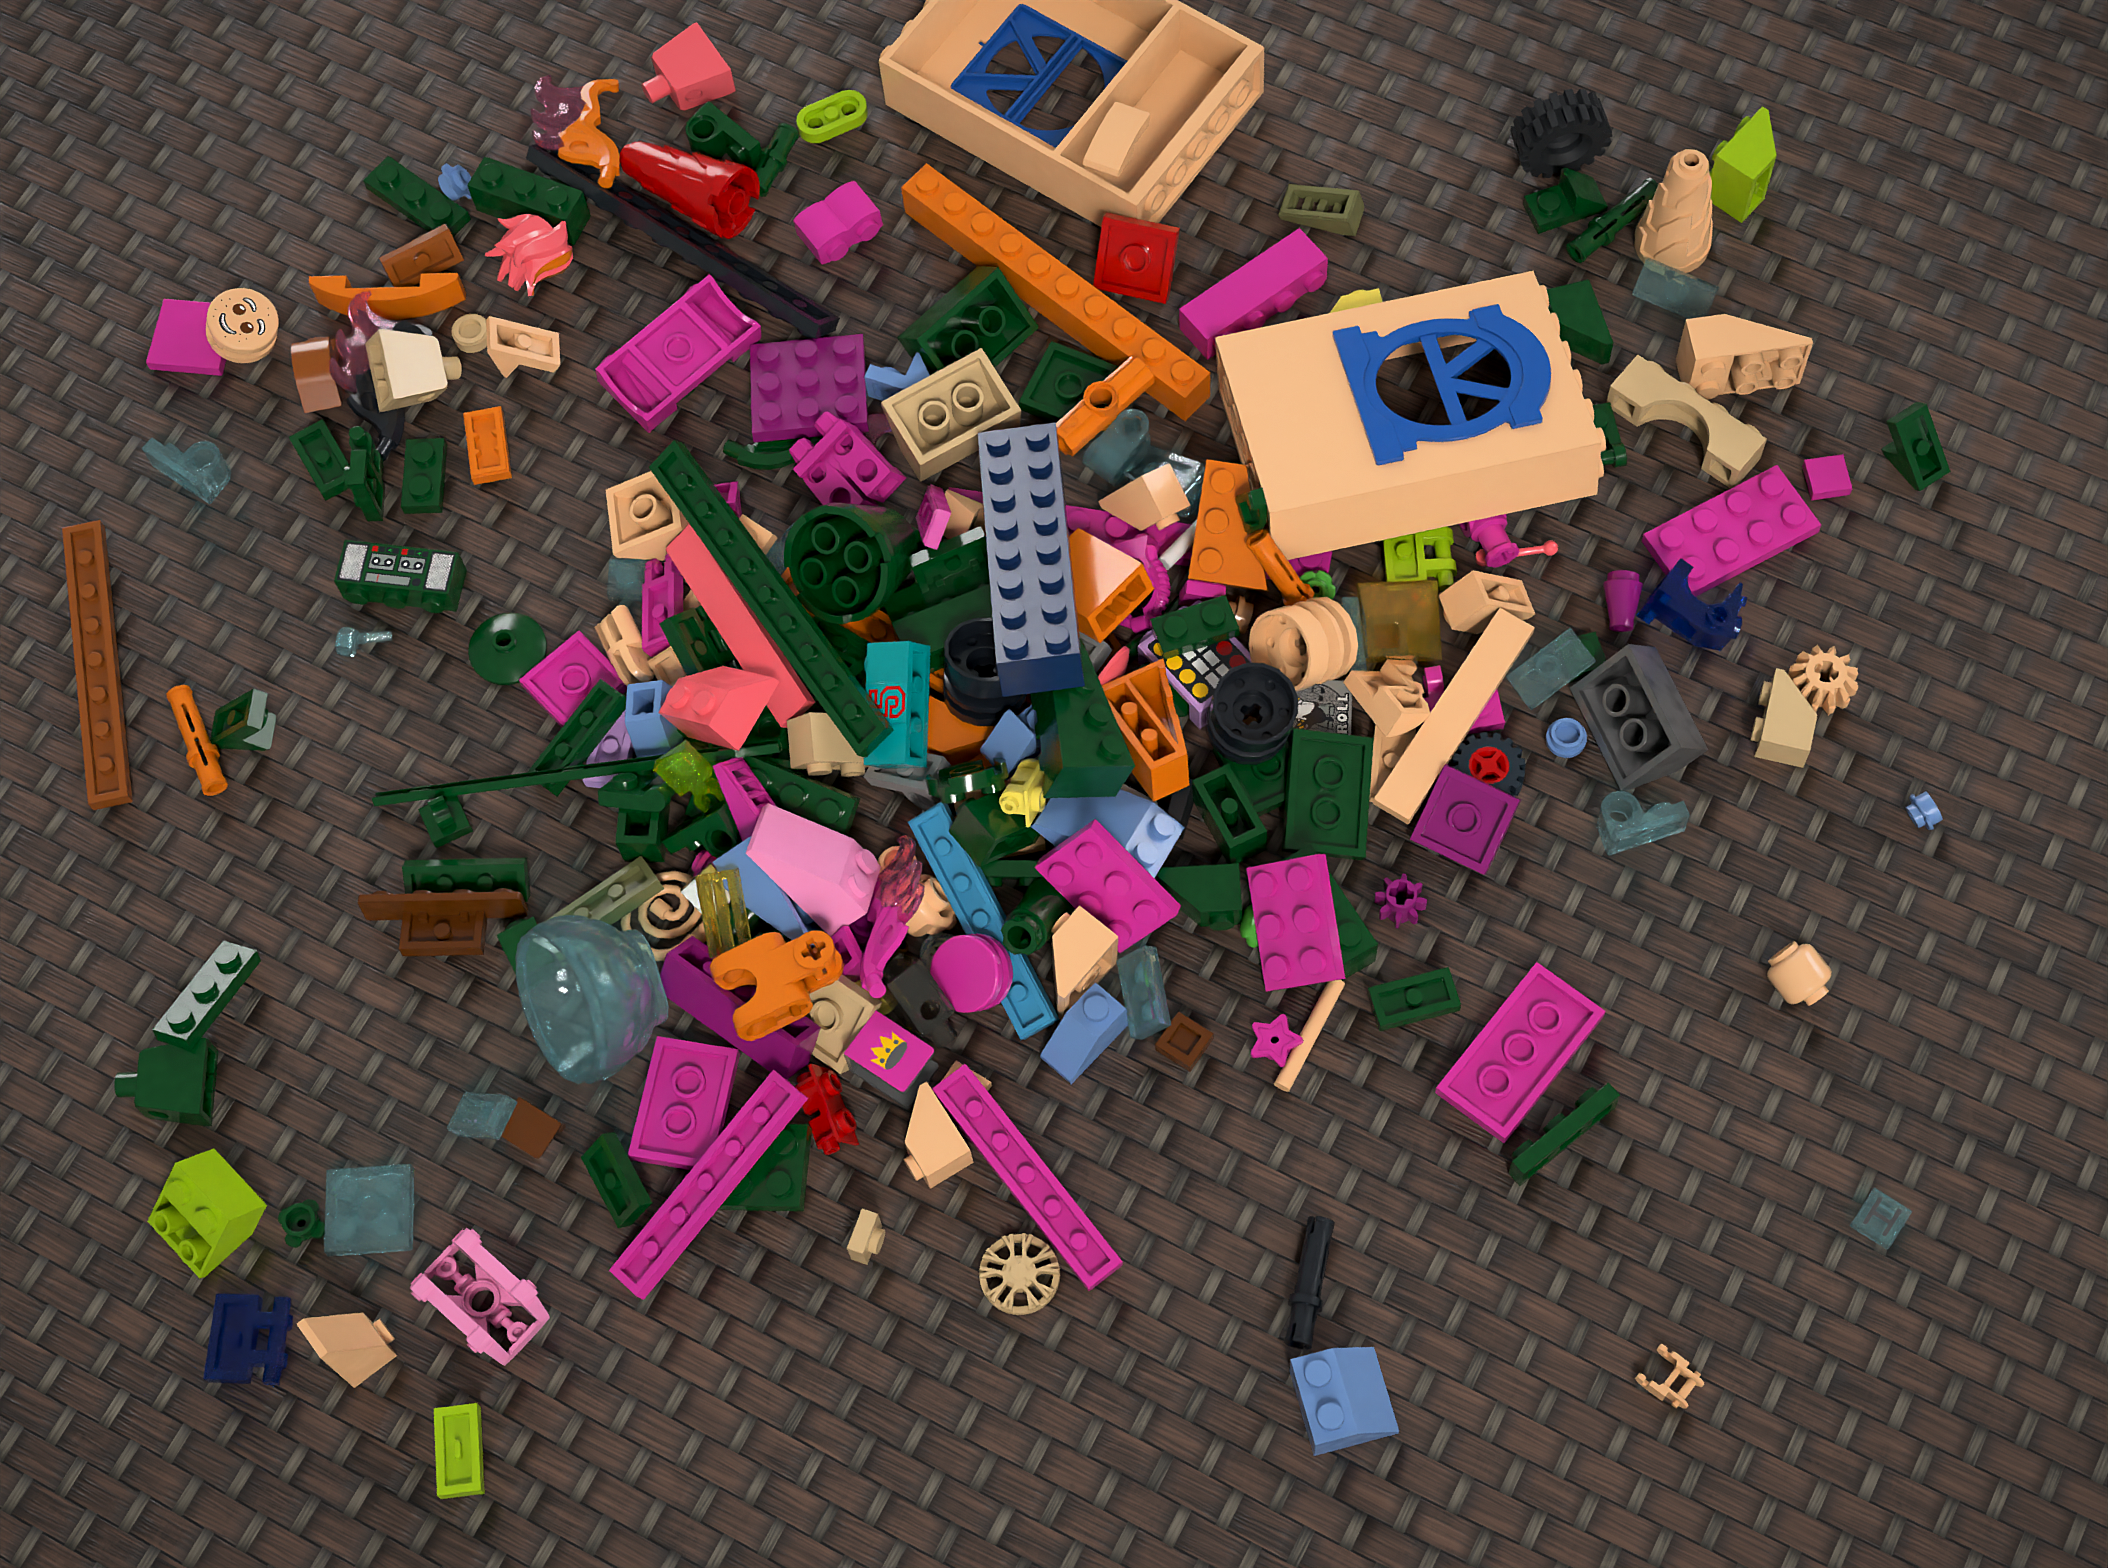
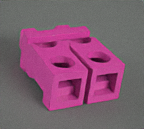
M828 411L824 412L815 422L814 427L823 436L815 446L809 439L803 437L789 449L791 456L797 464L793 470L799 477L803 478L806 485L823 505L829 503H848L879 506L874 500L883 503L906 479L896 467L892 466L857 426L838 418Z

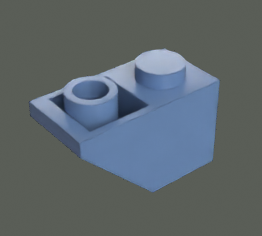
M663 680L627 685L625 725L637 758L683 752L684 737L672 723L658 713L666 700L667 693L672 688L671 685Z

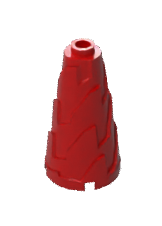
M642 141L627 144L620 152V163L625 174L641 183L645 190L671 203V208L690 217L692 222L720 238L731 239L738 235L750 222L756 210L748 205L751 197L759 200V178L753 169L727 159L721 161L697 152L690 154L665 144L664 147Z

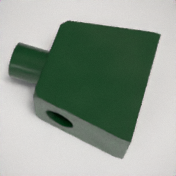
M201 1038L192 1050L171 1044L143 1049L139 1053L137 1072H118L116 1074L114 1082L116 1096L135 1097V1107L145 1117L150 1119L212 1126L219 1051L207 1038Z

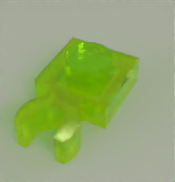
M687 740L655 760L653 770L680 797L690 791L694 795L696 807L701 811H708L710 806V799L705 794H713L720 801L725 799L718 780L710 778L713 767Z

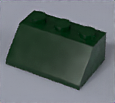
M977 266L901 333L897 339L912 360L917 352L920 354L929 375H932L980 348L983 349L995 368L1032 335L1039 326L999 267Z

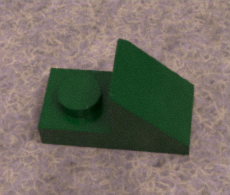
M1568 168L1561 169L1559 185L1526 195L1523 200V206L1537 234L1593 216L1608 209V205L1593 177Z
M1916 402L1886 421L1893 441L1881 449L1882 453L1915 490L1921 491L1951 472L1927 404Z
M253 688L215 711L212 726L211 744L216 745L218 749L269 750L272 745L276 715L268 712L265 708L268 693Z

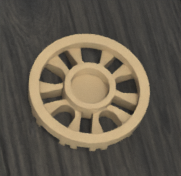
M1009 1234L996 1241L990 1248H987L980 1264L979 1280L985 1297L994 1307L1008 1314L1026 1315L1040 1310L1054 1297L1060 1282V1268L1055 1253L1044 1241L1034 1237L1032 1234ZM1014 1243H1022V1255L1015 1256ZM1030 1244L1042 1250L1034 1258L1027 1256ZM1004 1246H1007L1010 1251V1257L1006 1260L1000 1259L995 1254ZM1050 1259L1051 1264L1036 1269L1035 1264ZM989 1262L1003 1266L1002 1271L988 1268ZM1041 1274L1053 1275L1051 1286L1048 1287L1038 1283L1037 1276ZM998 1276L1003 1279L1001 1285L992 1290L989 1289L986 1278ZM1033 1286L1043 1296L1038 1301L1029 1291ZM1007 1287L1011 1291L1004 1302H1001L998 1298ZM1024 1292L1027 1295L1028 1305L1013 1306L1015 1294Z

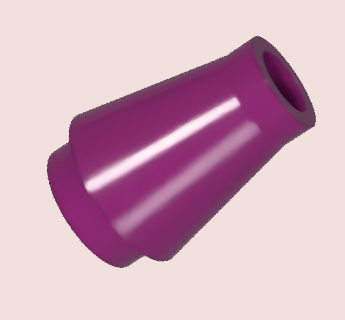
M1627 570L1612 571L1607 574V581L1603 583L1609 616V629L1612 631L1629 632L1634 629V619L1643 588V583L1639 582L1640 575L1636 572Z

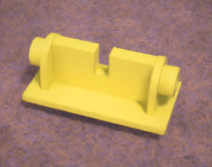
M1022 760L1011 778V784L1007 785L999 798V804L1004 813L1025 815L1026 827L1031 826L1037 813L1044 810L1046 803L1042 786L1045 783L1044 771H1040L1039 760Z

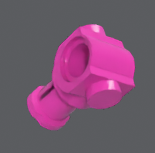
M1506 514L1459 524L1466 537H1471L1473 541L1480 542L1486 554L1484 559L1488 567L1496 568L1511 562L1520 552L1517 544L1511 543L1505 531L1508 524Z

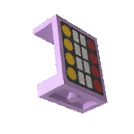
M1198 600V601H1196V602H1195L1194 604H1192V605L1201 603V601ZM1152 630L1147 632L1139 642L1138 663L1140 665L1162 659ZM1235 637L1164 660L1168 682L1189 704V718L1199 729L1206 725V714L1219 679L1233 667L1244 663H1252L1250 653Z

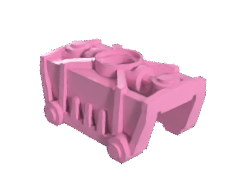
M468 1228L462 1229L452 1240V1244L424 1271L425 1273H420L412 1281L410 1287L412 1290L411 1294L419 1302L421 1300L423 1302L428 1300L467 1336L465 1340L468 1342L467 1346L475 1353L478 1351L480 1354L485 1352L505 1366L536 1335L550 1317L536 1296L538 1294L536 1291L537 1287L530 1280L522 1279L520 1281L481 1246V1236L473 1229L469 1230ZM458 1250L475 1264L476 1279L470 1274L462 1276L459 1273V1265L453 1257ZM434 1276L448 1281L453 1280L456 1283L454 1290L461 1296L445 1295L430 1280ZM483 1290L493 1292L494 1303L491 1308L484 1312L473 1310L472 1299L475 1294ZM505 1306H522L536 1319V1322H533L531 1326L522 1322L514 1323L510 1319L512 1312ZM490 1323L497 1329L502 1326L507 1329V1337L512 1344L507 1352L490 1336Z

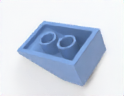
M1121 789L1116 797L1049 798L1044 810L1039 813L1031 825V828L1056 847L1096 819L1153 878L1156 877L1185 828L1154 802Z
M748 837L713 861L718 871V879L721 885L730 892L731 896L791 940L813 930L825 932L746 854L751 837Z

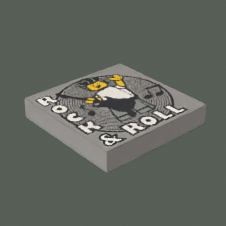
M1328 680L1325 683L1315 684L1310 688L1297 691L1298 714L1293 727L1295 729L1351 735L1352 693L1345 686L1344 681Z

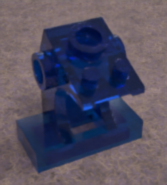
M1680 558L1656 586L1636 616L1648 625L1654 618L1694 646L1721 651L1731 639L1735 640L1738 637L1742 626V617L1738 616L1741 606L1745 607L1747 597L1741 596L1743 584L1739 582L1723 603L1706 604L1698 600L1691 593L1688 585V575L1694 567Z

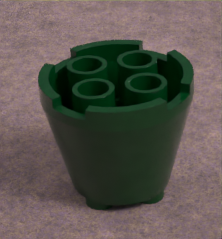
M829 503L812 509L793 524L785 542L784 567H789L793 583L799 592L796 597L809 612L830 623L846 624L848 622H856L880 610L912 572L908 556L918 552L920 536L917 528L909 524L900 513L893 509L880 506Z

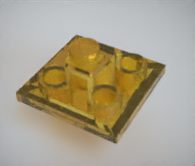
M1437 580L1357 583L1361 663L1386 662L1387 659L1413 661L1442 659Z

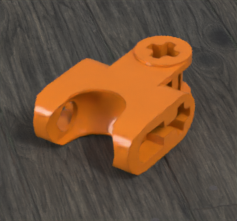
M809 931L787 943L780 933L769 932L714 958L710 964V973L714 982L725 990H732L745 985L757 986L756 993L751 1000L737 1008L733 1014V1025L737 1036L746 1041H753L806 1016L813 1007L809 994L837 981L843 973L844 963L843 958L835 948L832 938L823 931ZM814 944L815 948L812 949L810 945Z

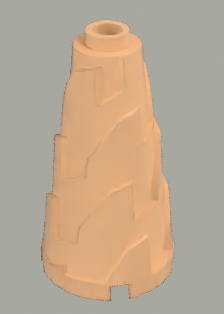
M1685 149L1671 157L1662 183L1658 184L1653 200H1649L1644 215L1636 226L1634 247L1638 257L1649 268L1665 275L1667 269L1677 270L1676 275L1693 271L1705 261L1711 248L1713 230L1712 180L1709 174V161L1703 153L1697 150Z

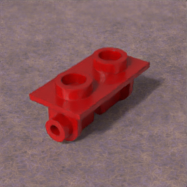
M809 1064L810 1072L799 1075L796 1078L798 1084L795 1087L808 1098L802 1106L806 1115H811L818 1110L820 1111L821 1115L808 1122L817 1148L823 1149L825 1155H830L840 1150L838 1144L840 1142L854 1146L859 1145L855 1134L857 1128L856 1121L852 1113L844 1105L840 1094L842 1092V1084L838 1076L831 1069Z

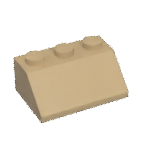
M982 348L881 402L899 448L920 482L978 451V433L1020 427L1021 409Z

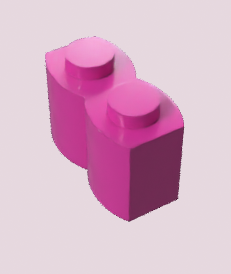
M855 181L838 187L825 200L807 207L793 220L797 235L821 264L840 260L846 255L848 249L853 244L868 241L875 237L883 225L880 210Z

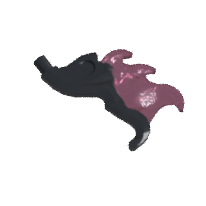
M368 291L356 294L349 303L348 318L352 325L353 335L350 339H347L342 329L336 332V346L343 358L344 367H339L337 361L331 358L329 360V372L333 380L340 387L353 392L346 399L352 411L373 425L379 433V442L375 449L378 450L383 461H385L392 449L395 450L399 446L404 430V410L402 407L379 412L365 343L379 329L432 336V331L414 320L394 322L377 316L368 306L367 300L372 295Z

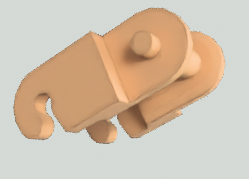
M1660 1344L1657 1348L1658 1353L1674 1365L1670 1376L1660 1385L1653 1380L1648 1382L1646 1376L1642 1373H1638L1635 1379L1642 1387L1661 1401L1667 1397L1672 1401L1673 1407L1677 1408L1679 1406L1687 1409L1686 1397L1695 1385L1698 1387H1703L1704 1385L1703 1380L1700 1378L1701 1374L1697 1371L1694 1373L1687 1368L1689 1365L1687 1360L1674 1351L1668 1352V1348ZM1680 1374L1687 1381L1679 1392L1676 1393L1669 1387Z

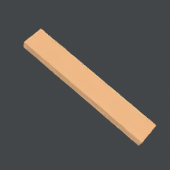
M1502 608L1498 609L1431 711V714L1425 720L1373 800L1375 806L1406 824L1410 823L1438 780L1444 765L1449 763L1457 751L1459 745L1532 636L1535 627Z

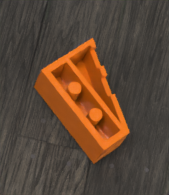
M1206 459L1188 579L1269 592L1266 572L1245 544L1246 540L1253 533L1247 534L1245 532L1235 500L1237 495L1252 491L1249 469L1246 465Z
M1162 658L1102 685L1135 764L1132 773L1152 801L1155 802L1190 786L1187 750L1173 703V695L1168 683L1164 659Z

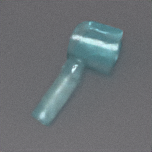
M344 627L338 631L336 636V652L341 656L356 655L358 644L392 641L391 631L359 633L356 629Z

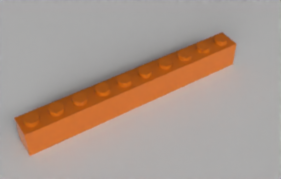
M926 163L901 187L906 214L976 266L999 267L1020 299L1103 361L1120 366L1130 356L1140 358L1147 364L1155 377V383L1145 392L1182 420L1186 421L1210 397V372L933 167Z

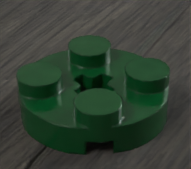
M993 758L994 766L984 767L981 759L940 769L939 779H935L931 774L925 777L928 794L935 796V798H941L943 804H948L966 799L965 792L981 789L982 794H989L1004 790L1006 788L1004 780L1009 777L1006 760L1003 758Z

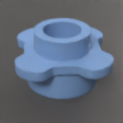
M444 164L441 167L442 174L438 177L443 193L453 201L463 196L471 199L472 197L467 186L471 176L467 170L460 165L451 167L449 164Z

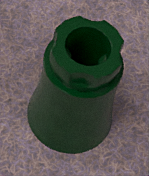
M1045 878L1036 879L1027 886L1020 902L1007 916L1001 928L1003 934L1002 943L1014 955L1022 953L1028 956L1034 951L1039 950L1054 935L1051 930L1064 913L1067 912L1071 915L1076 909Z

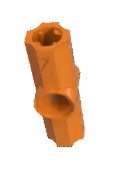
M1130 356L1104 381L1094 382L1089 385L1084 392L1083 399L1056 423L1060 451L1065 455L1068 454L1073 457L1100 431L1110 430L1115 427L1119 422L1120 413L1155 383V377L1147 364L1138 357ZM1099 404H1107V405H1109V406H1107L1106 408H1096V407H1095V406H1097V405H1099Z

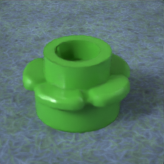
M1313 570L1301 575L1300 579L1304 584H1309L1311 588L1313 586L1319 587L1320 591L1314 592L1313 597H1328L1333 600L1336 588L1333 585L1332 577L1328 573L1321 570Z

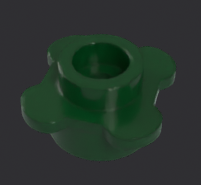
M307 1199L303 1203H295L279 1213L278 1222L287 1234L285 1242L288 1246L297 1248L301 1246L303 1241L312 1237L319 1239L325 1234L326 1225L319 1219L317 1213L319 1205L316 1201ZM301 1220L306 1221L303 1227L298 1225Z

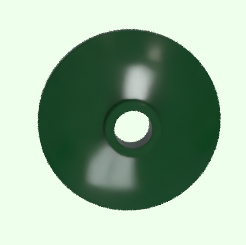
M519 613L498 614L484 621L473 633L468 648L469 660L475 672L484 680L497 685L520 683V678L545 659L547 640L542 628L532 618ZM511 639L507 646H499L502 641Z

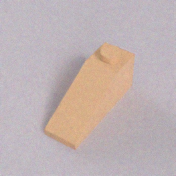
M363 1312L303 1318L297 1323V1326L318 1356L354 1388L397 1356L389 1345L395 1338L380 1318L373 1323Z

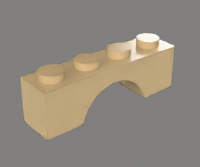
M1637 355L1610 386L1606 403L1610 402L1614 412L1638 427L1653 420L1666 419L1689 427L1698 436L1703 446L1704 459L1701 469L1729 488L1739 485L1761 459L1767 438L1763 437L1754 426L1744 424L1731 416L1722 405L1711 403L1699 395L1688 383L1679 382L1667 374L1656 362L1647 361L1640 355Z

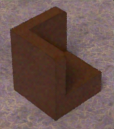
M518 1097L496 1131V1134L534 1158L539 1159L543 1156L557 1132H562L566 1125L526 1099Z

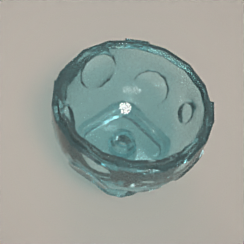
M564 915L539 923L520 938L515 957L516 982L522 1009L536 1043L549 1064L564 1079L577 1084L583 1082L593 1084L613 1076L644 1049L653 1028L664 1024L668 1019L669 1006L653 952L643 934L636 929L618 931L616 927L597 919H589L580 915Z

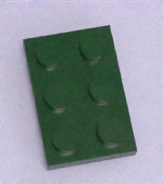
M1293 728L1290 732L1282 838L1283 852L1295 853L1311 844L1317 854H1326V857L1361 861L1366 858L1374 738Z

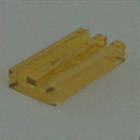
M739 868L696 875L695 880L709 957H717L752 940ZM722 879H727L739 943L734 945L730 924V911L726 902ZM715 904H716V909H717V914H718V920H719V925H720V931H721V936H722L723 947H722V943H721V937H720V932H719V926H718V921H717V915H716V910H715Z

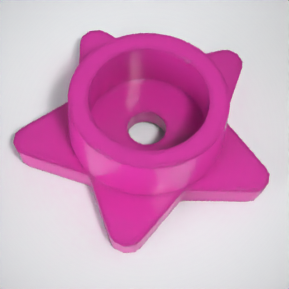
M1285 1014L1278 1016L1271 1024L1254 1022L1252 1029L1256 1035L1257 1042L1251 1050V1057H1266L1274 1060L1280 1067H1284L1287 1056L1292 1048L1301 1045L1304 1040L1301 1036L1289 1031L1288 1019ZM1273 1037L1279 1038V1041L1277 1043H1272L1271 1039Z

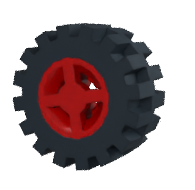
M1487 732L1480 733L1478 739L1472 735L1467 738L1466 744L1461 743L1457 752L1454 753L1451 767L1512 796L1519 795L1525 777L1526 764L1525 758H1521V749L1519 746L1513 748V741L1507 737L1505 741L1500 740L1501 734L1494 733L1493 738H1489ZM1486 775H1494V777L1484 778Z

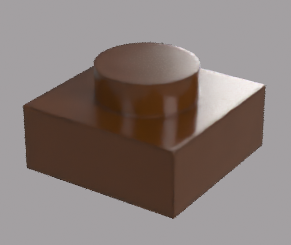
M1178 1011L1155 1044V1050L1191 1072L1214 1039V1033Z

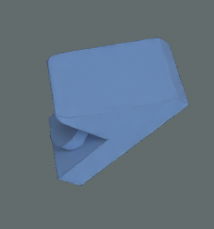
M917 352L906 375H902L898 370L891 367L880 368L870 364L864 378L868 396L884 401L930 375L920 354Z
M1032 705L1018 716L1008 709L980 748V753L993 766V758H1003L1006 760L1009 774L1006 780L1014 775L1022 760L1034 759L1042 753L1040 739H1036L1034 727L1038 721L1037 712L1032 709Z

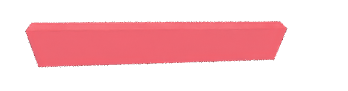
M688 524L665 550L743 670L773 677L779 681L766 705L780 727L787 728V720L803 715L815 701L776 642L694 529Z

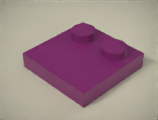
M1444 765L1410 840L1486 875L1521 799L1449 765Z

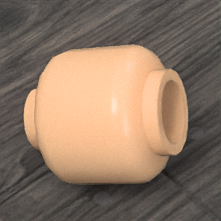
M1794 941L1768 960L1771 967L1768 970L1767 977L1787 1003L1798 1004L1804 1000L1810 1006L1829 992L1825 984L1829 981L1832 971L1812 945H1798Z

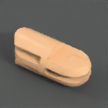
M619 605L594 628L611 664H613L619 678L625 685L650 682L655 676L647 662L651 657L643 652L642 636L628 607Z

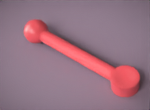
M1548 540L1540 546L1519 548L1520 552L1517 557L1540 553L1552 556L1558 551V545L1556 542ZM1483 549L1476 553L1475 561L1479 566H1487L1484 559L1486 554Z

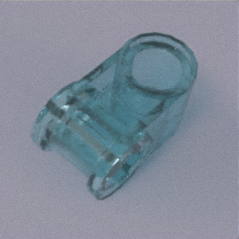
M1128 409L1121 412L1104 433L1096 438L1088 447L1083 457V465L1111 485L1117 486L1150 447L1151 437L1149 434L1148 417L1137 409Z

